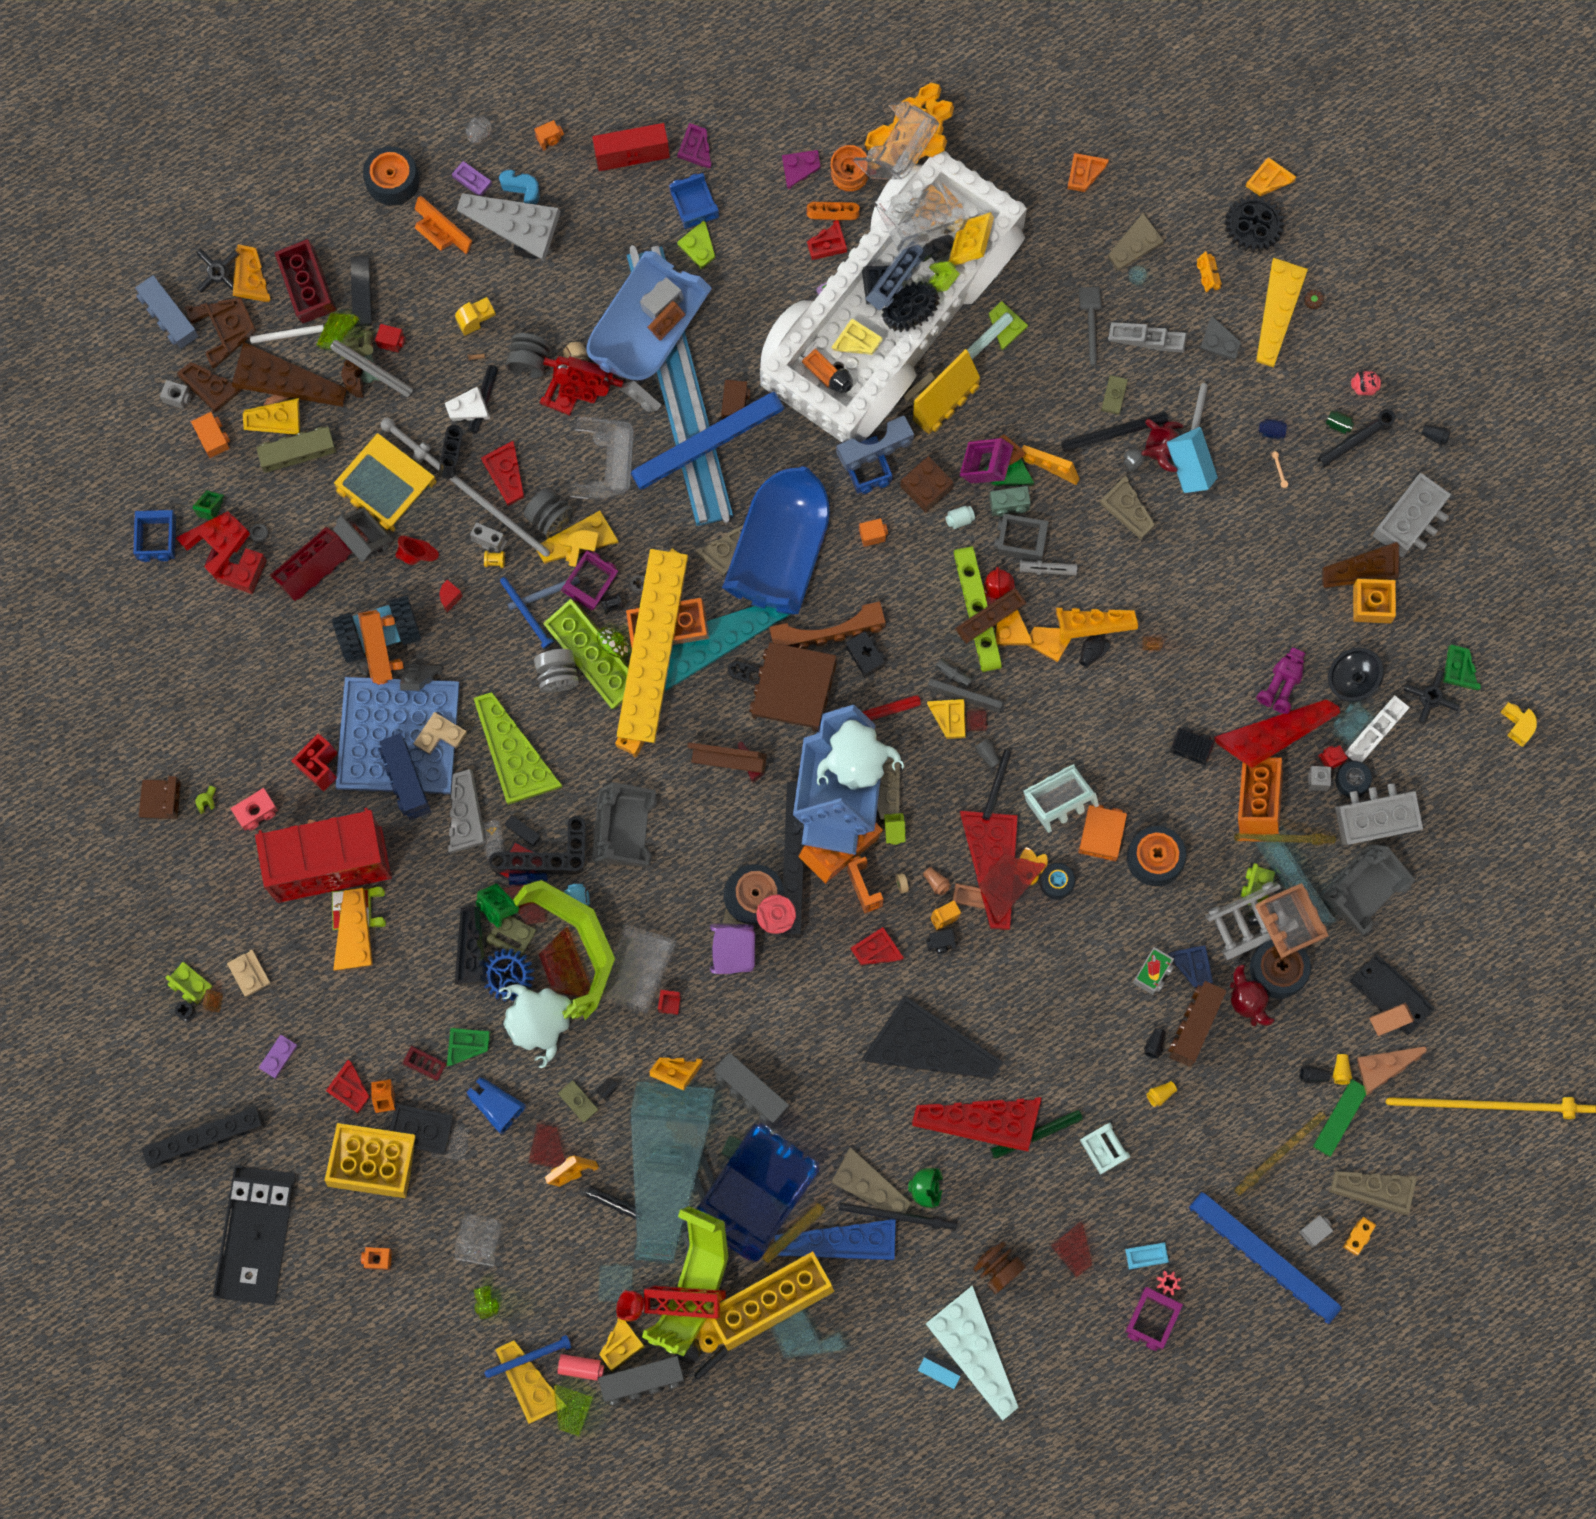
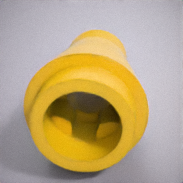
M1346 1054L1337 1055L1332 1076L1336 1084L1347 1085L1350 1084L1352 1079L1349 1056Z
M1170 1081L1149 1089L1146 1095L1152 1106H1161L1173 1093L1177 1092V1088Z

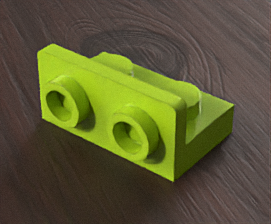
M951 262L934 263L929 268L935 274L930 277L928 283L932 284L937 292L947 291L960 273Z
M1256 863L1253 864L1252 868L1248 867L1245 878L1249 880L1247 886H1243L1240 897L1252 894L1262 889V885L1273 882L1275 871L1258 867ZM1266 895L1262 898L1257 899L1258 903H1260L1261 901L1269 897L1268 895Z
M184 962L180 964L171 976L167 975L165 977L170 981L167 985L175 992L178 989L184 993L182 997L190 1004L194 1001L198 1005L213 988L211 984Z

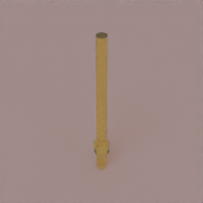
M1236 833L1234 840L1322 845L1323 843H1335L1336 837L1326 836L1321 833H1314L1312 835Z
M1319 1112L1256 1171L1249 1173L1244 1178L1245 1181L1234 1190L1235 1193L1240 1196L1250 1186L1253 1187L1266 1171L1326 1118L1325 1115Z

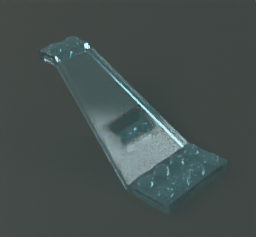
M636 1083L631 1108L637 1226L634 1260L674 1264L677 1245L684 1220L679 1218L678 1215L680 1209L688 1207L710 1126L715 1089L687 1086L683 1091L668 1084Z

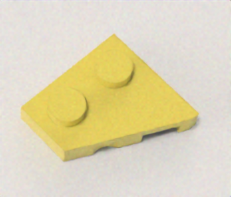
M851 319L831 348L839 352L873 355L883 341V338L854 319Z

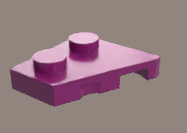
M689 123L677 157L710 169L711 161L709 157V144L707 143V130Z

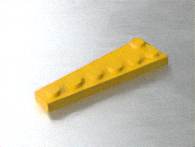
M1273 258L1256 362L1274 368L1308 269Z

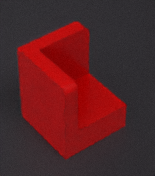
M660 990L658 1012L678 1015L681 999L680 992Z

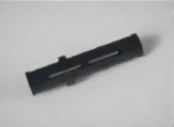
M591 1185L585 1196L618 1211L622 1216L625 1214L639 1222L645 1211L630 1204L628 1200L623 1201Z

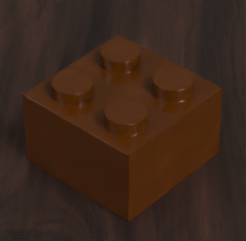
M928 456L901 479L900 487L926 513L953 490L954 482Z

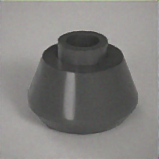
M1130 448L1123 456L1125 458L1124 463L1129 472H1136L1147 459V456L1141 455L1143 450L1137 448L1132 450Z

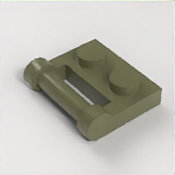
M369 330L364 331L362 335H346L340 338L341 343L361 356L373 353V345L371 344L373 333Z
M508 916L502 919L501 927L497 928L494 926L486 939V943L490 946L493 944L500 949H506L507 952L513 948L514 955L517 951H521V958L537 930ZM498 933L521 944L520 948L517 949L496 938Z

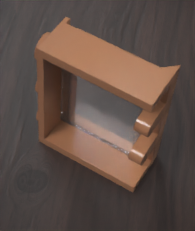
M1302 883L1255 905L1281 959L1329 936L1325 925L1318 916L1316 907L1313 906L1309 898L1308 891Z

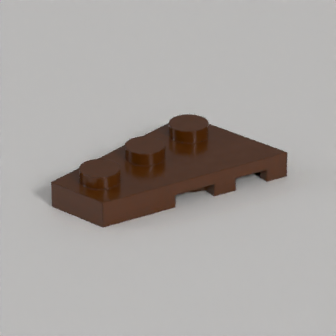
M190 362L177 372V376L214 412L218 411L243 390L233 388L232 383L228 382V379L220 378L193 362Z

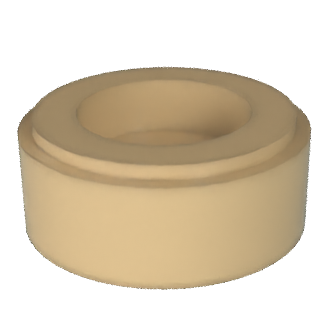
M905 874L896 875V883L900 894L908 892L909 887Z

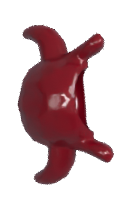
M1147 419L1145 423L1152 430L1146 442V449L1141 452V455L1157 460L1159 466L1166 471L1177 472L1178 469L1169 462L1171 455L1166 442L1180 436L1173 429H1181L1183 425L1179 422L1170 421L1160 427L1154 421Z
M1245 965L1237 966L1233 973L1234 982L1230 983V988L1233 989L1231 992V1005L1235 1012L1242 1017L1251 1018L1250 1023L1252 1026H1256L1257 1023L1263 1026L1272 1025L1275 1019L1270 1018L1265 1012L1269 1000L1265 987L1257 981L1247 980L1244 973Z

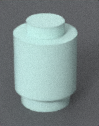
M962 506L948 512V516H946L948 526H952L953 529L968 525L971 521L975 520L971 506Z

